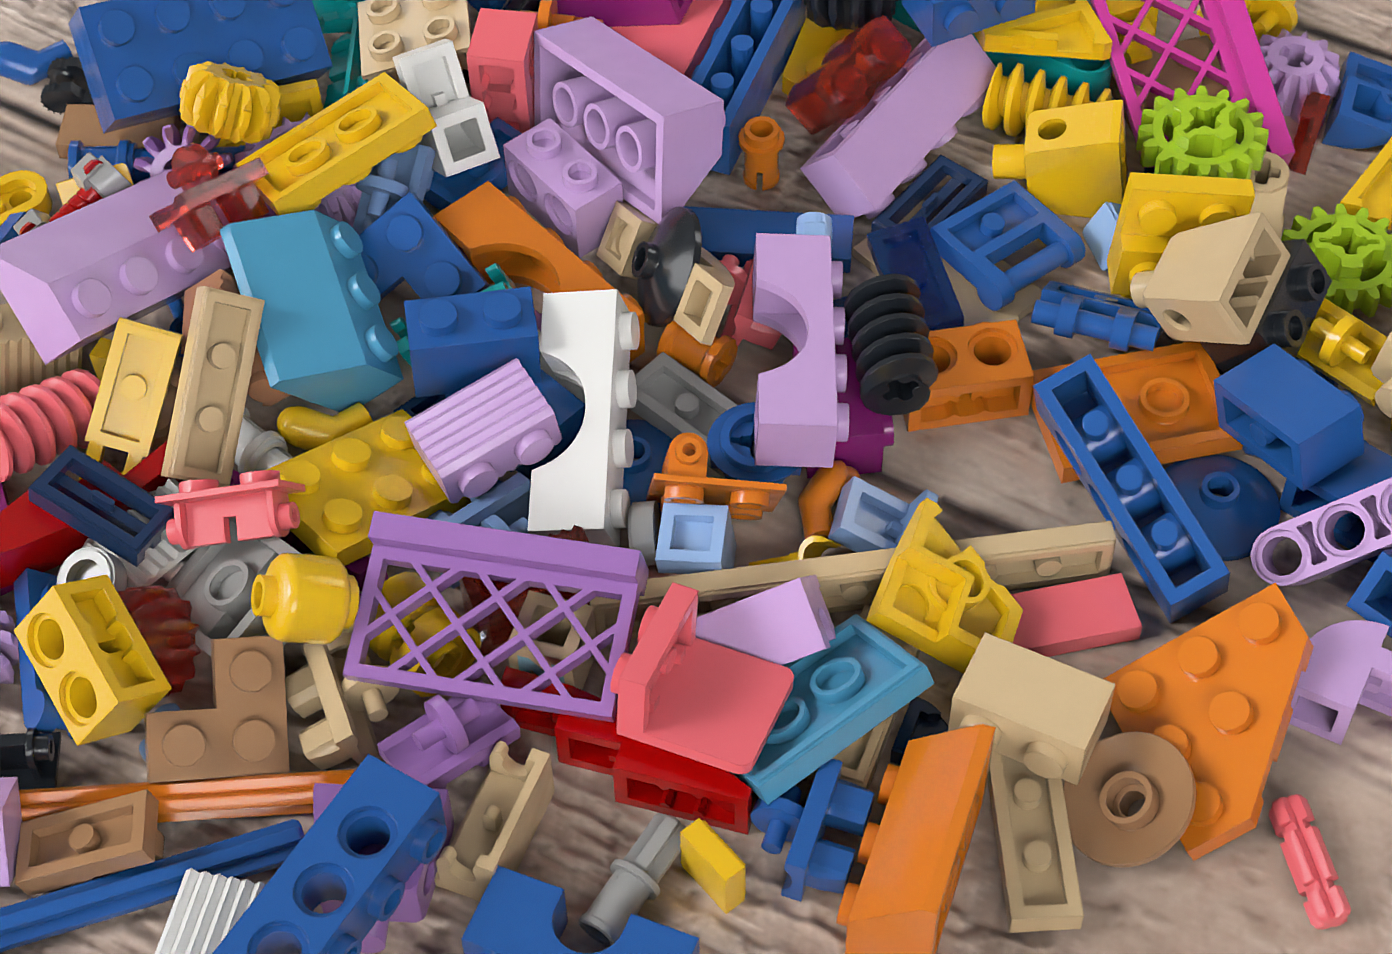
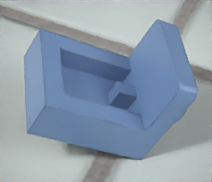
M854 476L842 487L828 538L855 552L896 548L919 503L925 498H929L937 503L939 496L926 489L908 504Z

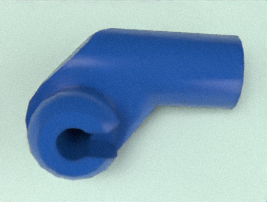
M60 40L39 51L14 42L3 41L0 42V76L25 85H33L48 77L47 72L52 60L55 61L56 58L62 59V57L68 59L73 57V54L64 40Z

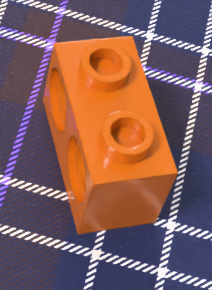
M1016 319L992 323L979 322L970 326L929 332L928 339L933 345V360L938 367L937 380L929 387L931 391L929 401L920 410L903 414L907 432L1029 414L1034 374Z

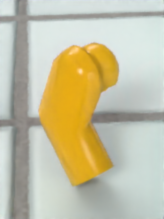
M357 402L334 416L305 406H290L279 414L276 425L278 432L287 443L309 451L373 421L363 404Z

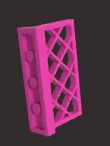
M1090 0L1093 11L1113 41L1109 61L1136 142L1138 126L1141 125V106L1149 92L1167 98L1170 101L1174 98V90L1156 82L1165 63L1170 58L1198 72L1187 93L1188 96L1195 95L1198 86L1206 76L1227 87L1231 102L1235 103L1244 98L1250 101L1248 113L1262 112L1264 115L1262 128L1269 129L1266 151L1278 155L1287 165L1289 164L1295 149L1244 0H1192L1188 9L1169 0H1141L1145 3L1132 25L1110 15L1106 0ZM1198 5H1200L1203 17L1194 13ZM1151 6L1181 20L1169 43L1139 29ZM1187 24L1210 35L1213 48L1205 62L1175 47ZM1116 31L1126 36L1121 46ZM1132 40L1162 54L1149 78L1127 67L1124 54ZM1216 56L1221 70L1211 66ZM1133 83L1143 88L1138 98ZM1164 135L1166 140L1169 141V137Z

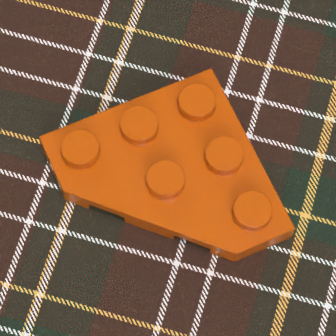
M1276 582L1103 678L1116 684L1110 711L1122 733L1145 732L1167 740L1181 752L1192 769L1196 783V803L1192 819L1181 836L1180 841L1193 861L1256 828L1264 804L1261 796L1272 762H1277L1291 720L1293 713L1291 703L1301 671L1306 672L1314 648Z

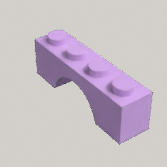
M756 233L752 273L753 321L782 333L795 345L799 353L788 363L758 374L754 412L755 465L833 468L836 442L848 441L849 404L837 403V392L845 393L847 356L846 354H835V345H843L845 309L844 307H833V298L841 299L843 264L842 261L831 260V236Z

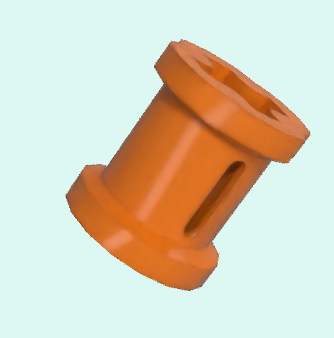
M673 320L664 329L656 351L657 356L662 352L666 353L682 366L699 375V378L714 388L722 382L731 370L736 359L738 347L736 340L728 335H723L720 338L715 336L711 346L701 344Z

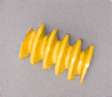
M1001 62L994 71L986 93L982 110V122L984 128L995 130L1004 120L1006 135L1016 137L1024 127L1027 130L1028 116L1034 111L1095 102L1090 101L1089 83L1083 82L1072 96L1068 94V77L1061 75L1053 88L1048 89L1046 88L1045 70L1039 69L1032 81L1028 83L1024 82V64L1017 63L1007 77L1003 75V65ZM1105 88L1095 102L1110 101L1111 89Z

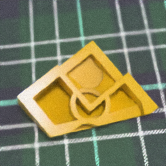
M925 498L917 506L892 555L866 621L964 674L985 632L1013 643L1023 609L1004 586L998 585L990 578L986 571L985 562L971 545L963 551L935 518L943 510L936 502Z

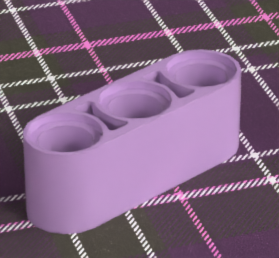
M1392 477L1280 523L1261 533L1253 543L1251 551V561L1255 572L1269 584L1276 582L1278 586L1295 587L1308 584L1377 556L1383 550L1391 549ZM1348 513H1355L1364 523V538L1355 548L1344 550L1335 541L1334 527L1340 517ZM1291 538L1301 548V564L1290 575H1283L1274 566L1273 551L1278 543L1284 539Z

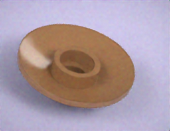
M1124 732L1097 742L1078 785L1065 781L1063 785L1072 843L1091 860L1111 867L1139 866L1166 853L1186 831L1192 819L1196 803L1195 778L1186 758L1167 740L1145 732ZM1139 799H1145L1143 807L1136 814L1128 817V811L1132 803Z

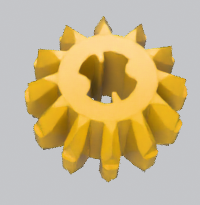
M207 61L190 66L186 79H183L179 95L181 98L180 118L187 125L194 126L197 132L213 135L215 139L223 138L235 144L239 141L255 144L270 139L273 127L277 125L281 110L279 107L281 98L279 87L272 80L266 79L261 73H253L246 70L245 67L238 68L225 62L223 64H216Z

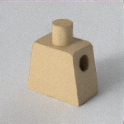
M1262 212L1251 213L1177 233L1170 238L1155 270L1138 272L1133 276L1130 284V293L1135 305L1141 309L1148 308L1166 334L1174 340L1239 345L1249 344L1291 255Z

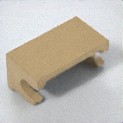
M499 741L495 744L489 756L490 767L451 845L445 846L436 861L437 872L434 878L436 886L480 901L498 865L517 872L555 792L550 753L532 748L525 765L509 757V747L506 742Z

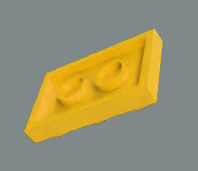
M383 72L235 165L245 182L277 215L314 210L320 205L322 198L343 185H351L363 180L370 174L373 166L394 153H403L414 148L420 143L423 135L437 127V124L425 104L387 73Z
M403 409L267 469L280 471L281 480L305 485V492L288 494L289 502H295L300 513L299 527L290 529V531L316 555L337 558L346 566L370 554L373 543L368 538V533L374 511L427 518L440 509L454 513L471 503L468 497H462L458 503H450L415 449L404 423L412 417Z

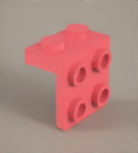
M673 582L659 607L650 605L646 610L638 632V644L633 653H622L614 668L610 691L618 694L617 734L735 774L749 773L753 769L791 693L794 674L785 666L696 638L699 590Z

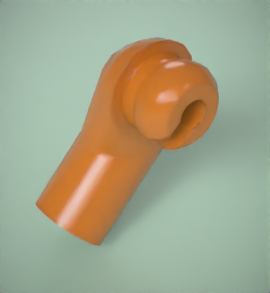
M842 460L833 461V468L819 467L799 494L798 506L805 539L811 536H822L829 539L828 536L833 522L832 506L839 499L842 487L852 477L860 478L859 472L854 467L846 466Z

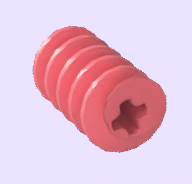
M76 368L64 372L61 377L55 376L45 379L40 385L34 384L24 387L19 393L12 392L0 396V482L10 480L13 471L23 474L32 471L35 463L41 466L52 463L56 454L60 456L69 445L75 448L77 446L82 449L88 448L89 442L84 440L101 383L97 377L89 371Z

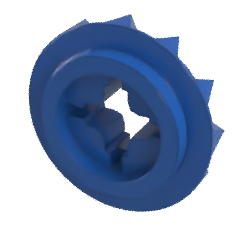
M755 402L744 403L730 408L722 413L712 424L707 437L711 468L722 471L725 479L782 484L785 478L790 475L800 476L802 467L755 465V459L751 456L750 451L754 442Z

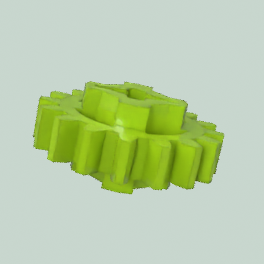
M1199 85L1196 95L1188 96L1182 88H1176L1172 101L1162 96H1157L1154 101V109H1144L1142 112L1141 125L1138 126L1136 150L1141 151L1140 164L1142 167L1155 166L1154 174L1250 179L1252 170H1261L1266 152L1269 129L1262 128L1264 115L1262 112L1248 113L1250 101L1246 98L1235 103L1229 101V90L1226 89L1221 90L1217 96L1208 95L1205 86ZM1164 135L1169 137V141L1166 140Z
M1337 204L1334 214L1329 215L1321 207L1315 206L1312 209L1310 220L1300 215L1295 216L1291 230L1284 229L1281 241L1303 238L1306 240L1332 280L1325 296L1326 299L1352 314L1353 309L1360 308L1369 318L1375 316L1378 304L1387 308L1392 307V234L1387 233L1390 223L1389 219L1385 217L1375 223L1367 220L1369 215L1368 209L1364 207L1357 212L1356 216L1349 215L1344 204Z

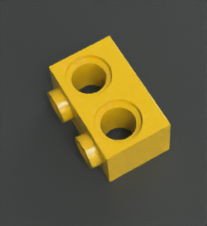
M107 574L53 585L13 630L77 746L130 732L144 718V713H149L172 689Z

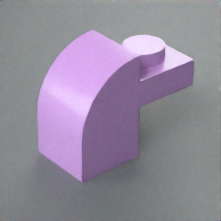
M1351 620L1329 625L1317 632L1310 639L1314 648L1306 672L1301 671L1291 703L1293 713L1289 724L1341 745L1358 703L1392 717V651L1382 647L1390 626L1373 621Z

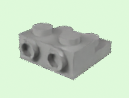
M229 518L231 543L199 547L149 607L209 656H211V639L269 636L264 627L262 616H255L252 612L251 592L253 582L257 575L266 574L270 563L282 553L301 554L278 537L238 541L236 518Z

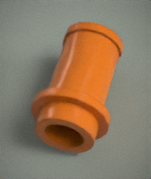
M766 116L754 117L746 122L738 135L739 146L744 152L743 181L749 188L757 190V173H762V191L775 187L779 182V151L784 146L785 137L783 130L774 119Z

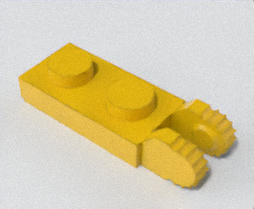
M119 317L84 440L89 442L86 455L102 463L105 447L128 452L124 470L121 471L123 475L140 463L144 457L150 455L184 334Z

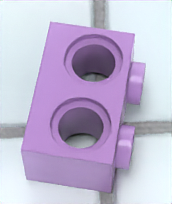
M551 118L546 119L505 143L503 147L508 193L517 198L524 208L545 228L549 227L557 232L565 246L577 257L581 258L599 247L616 201L623 202L622 182Z

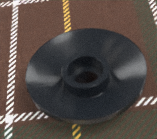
M676 207L670 210L658 223L648 242L642 241L637 246L633 255L631 269L633 276L638 278V303L644 312L645 322L648 325L664 327L673 321L694 264L700 263L702 246L701 227L697 215L690 209Z

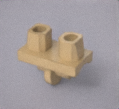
M304 644L303 649L308 664L285 678L286 699L292 709L303 718L322 708L326 718L300 731L298 735L306 758L321 770L342 763L349 758H352L360 765L368 754L383 761L379 754L378 742L370 721H381L388 716L386 704L394 699L399 692V688L347 680L342 675L346 661L345 658L332 657L327 644ZM366 656L365 664L372 665L370 658ZM373 665V666L385 667V668L388 667V666H384V665Z

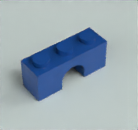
M499 865L461 938L464 954H700L698 937L632 913L621 936L609 948L596 953L573 951L559 941L568 923L564 889Z

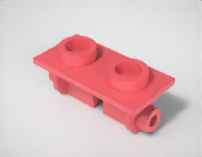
M260 470L240 474V485L219 487V480L217 479L188 480L178 483L179 493L155 496L154 498L156 504L174 507V519H169L166 524V534L170 544H180L184 550H191L199 547L231 543L229 518H236L238 541L287 536L290 529L298 528L300 524L299 509L295 502H289L288 494L305 492V485L281 480L280 471Z

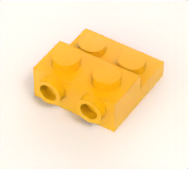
M1130 172L1107 257L1111 294H1118L1132 299L1130 284L1133 276L1138 272L1155 270L1170 238L1177 233L1250 214L1255 199L1252 179Z

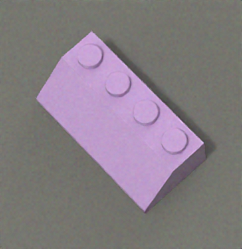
M594 17L534 31L535 126L551 118L622 182L623 199L657 224L673 208L683 207L722 155V137L726 123L724 100Z
M169 169L1 243L0 290L46 365L115 331L119 317L135 321L184 297L185 290L217 270L222 269L227 273H231L233 270L220 229L229 223L242 222L244 220L231 198Z

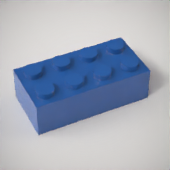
M108 0L78 7L68 23L103 134L180 115L181 98L179 95L182 82L187 77L189 67L210 61L216 64H223L225 62L238 68L245 67L246 70L253 73H261L266 79L272 80L277 86L311 79L318 80L333 67L312 0Z

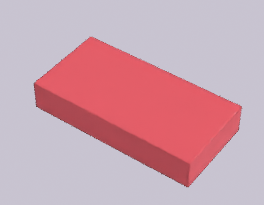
M1122 573L1011 594L1023 609L1013 643L1046 657L1140 639L1142 624Z

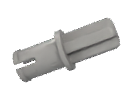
M656 814L623 860L615 859L610 866L613 875L587 912L583 913L578 920L580 927L593 939L607 947L612 946L621 936L631 913L636 915L647 899L655 900L661 891L657 884L681 851L680 831L686 827L678 819L670 814Z

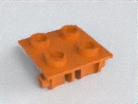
M686 432L677 435L671 441L662 466V473H654L647 492L646 501L656 500L660 503L661 512L663 503L728 505L731 519L761 520L763 512L774 511L787 491V484L707 477V444L699 435Z

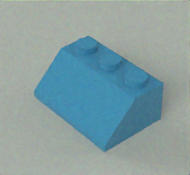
M308 210L229 223L220 229L240 294L265 300L257 348L270 388L341 412L357 402L365 405L404 380L396 357L399 352L397 342L385 326L378 305L381 300L379 290L367 274L360 254L363 251V244L351 225L344 221H337L316 210Z

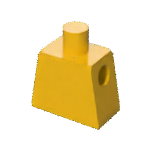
M1110 100L1034 111L1028 116L1025 144H994L992 154L993 178L1026 179L1028 192L1054 214L1092 218L1105 202L1122 204L1128 182L1123 100Z

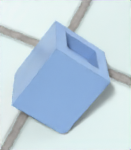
M663 503L655 556L658 573L690 574L734 568L737 543L728 505Z

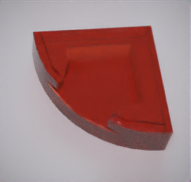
M1311 91L1310 95L1306 96L1300 113L1301 118L1292 142L1295 153L1288 164L1289 171L1306 175L1322 133L1331 96Z

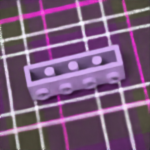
M972 34L935 47H931L926 38H924L800 168L834 214L854 215V218L865 215L867 219L878 216L896 199L892 192L898 185L907 183L925 169L927 162L924 157L931 150H936L946 144L957 134L958 128L955 126V123L961 117L970 115L984 104L985 91L989 87L996 66Z

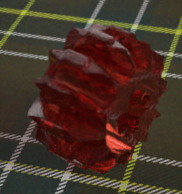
M161 585L128 587L125 591H118L120 598L172 688L163 698L173 693L182 692L185 681L195 678L196 669L193 657L201 653V649L196 645L195 634L200 625L191 622V602L181 600L175 588H164Z

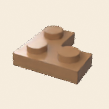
M270 636L210 640L214 708L144 713L148 783L290 773L282 641L272 639Z

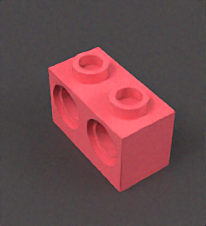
M480 8L466 55L471 97L484 103L489 122L498 117L521 133H524L535 126L534 31L538 30L537 13Z

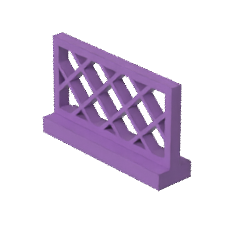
M378 511L373 512L368 538L373 543L342 674L347 680L458 698H472L477 701L615 722L618 694L610 691L611 678L622 653L629 652L639 597L645 595L649 569L641 550ZM388 565L415 569L426 584L425 587L394 608L391 607L382 594ZM426 571L444 574L432 581ZM464 576L481 579L492 596L458 619L441 592ZM492 581L510 584L498 591ZM530 586L547 589L558 604V607L524 629L507 602ZM558 591L577 594L565 601ZM595 597L621 600L617 623L593 640L573 613ZM432 598H435L452 624L417 646L401 622V619ZM380 604L385 614L375 620L378 605ZM500 607L518 634L484 657L466 630ZM567 617L585 645L551 668L533 640ZM394 625L411 652L387 668L366 665L365 660L370 641ZM460 635L478 662L455 678L437 676L426 657ZM612 643L609 662H607L600 650ZM527 645L545 673L521 689L504 687L492 668ZM591 656H594L606 673L601 701L571 697L559 679ZM419 663L426 674L407 670ZM486 673L493 685L473 681ZM553 683L560 695L542 693L541 691Z

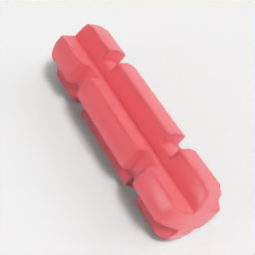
M1301 794L1280 797L1274 800L1268 816L1275 834L1285 840L1280 846L1298 893L1308 899L1303 905L1311 925L1318 930L1343 925L1347 922V917L1351 913V907L1344 889L1333 882L1339 879L1321 832L1318 827L1310 825V822L1314 821L1315 818L1308 800Z

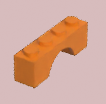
M486 181L433 215L489 284L495 283L491 280L485 268L497 263L514 283L531 286L543 293L615 289L604 280L600 270L588 260L582 261L565 246L557 232L549 227L543 228L527 214L524 206L517 198L511 195L506 196L489 181ZM620 293L628 310L636 312L639 321V347L637 350H630V362H632L645 352V316L641 306L631 295L626 293L622 295Z

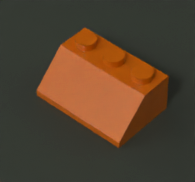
M978 724L909 740L900 766L888 763L878 795V804L886 806L881 824L868 822L857 859V863L866 865L860 885L847 883L837 915L836 923L847 927L845 954L937 953L984 802L996 727Z

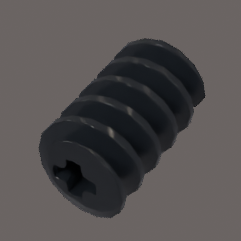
M892 273L873 277L852 289L844 302L845 320L848 324V338L852 344L851 353L856 364V378L860 384V398L867 409L877 414L889 416L903 415L920 410L929 401L931 393L929 387L937 380L938 367L933 360V345L928 339L929 326L924 320L925 309L920 301V287L916 280L907 275Z

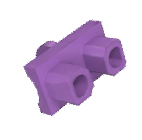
M436 695L424 702L426 714L377 743L380 756L388 765L430 788L446 789V785L474 766L485 767L490 764L489 756L497 742L504 741L508 746L519 739L521 734L519 725L504 712L499 704L452 697L445 701L444 698Z

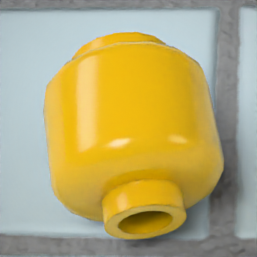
M282 553L270 563L265 575L259 574L256 576L251 592L253 614L255 616H262L268 635L272 639L282 642L330 644L341 635L343 629L352 627L359 606V587L356 578L353 575H348L347 569L339 559L330 556Z

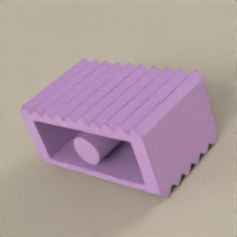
M517 358L404 422L415 449L450 503H458L462 497L474 498L486 493L495 485L498 477H503L507 471H514L518 464L532 465L541 461L552 451L554 445H558L562 440L553 409Z

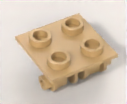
M365 0L357 3L361 76L363 80L368 79L370 81L385 72L401 85L392 57L443 39L453 41L461 70H468L466 55L472 38L468 0Z

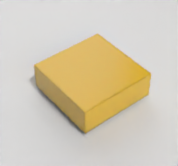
M698 818L680 831L681 866L725 914L729 913L745 901L746 864L705 820L702 821Z

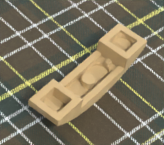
M616 201L596 255L620 276L638 280L632 274L633 255L637 246L642 241L648 242L658 224L635 207ZM701 247L700 263L694 264L673 320L701 344L711 346L734 289L735 282L728 269L703 247Z

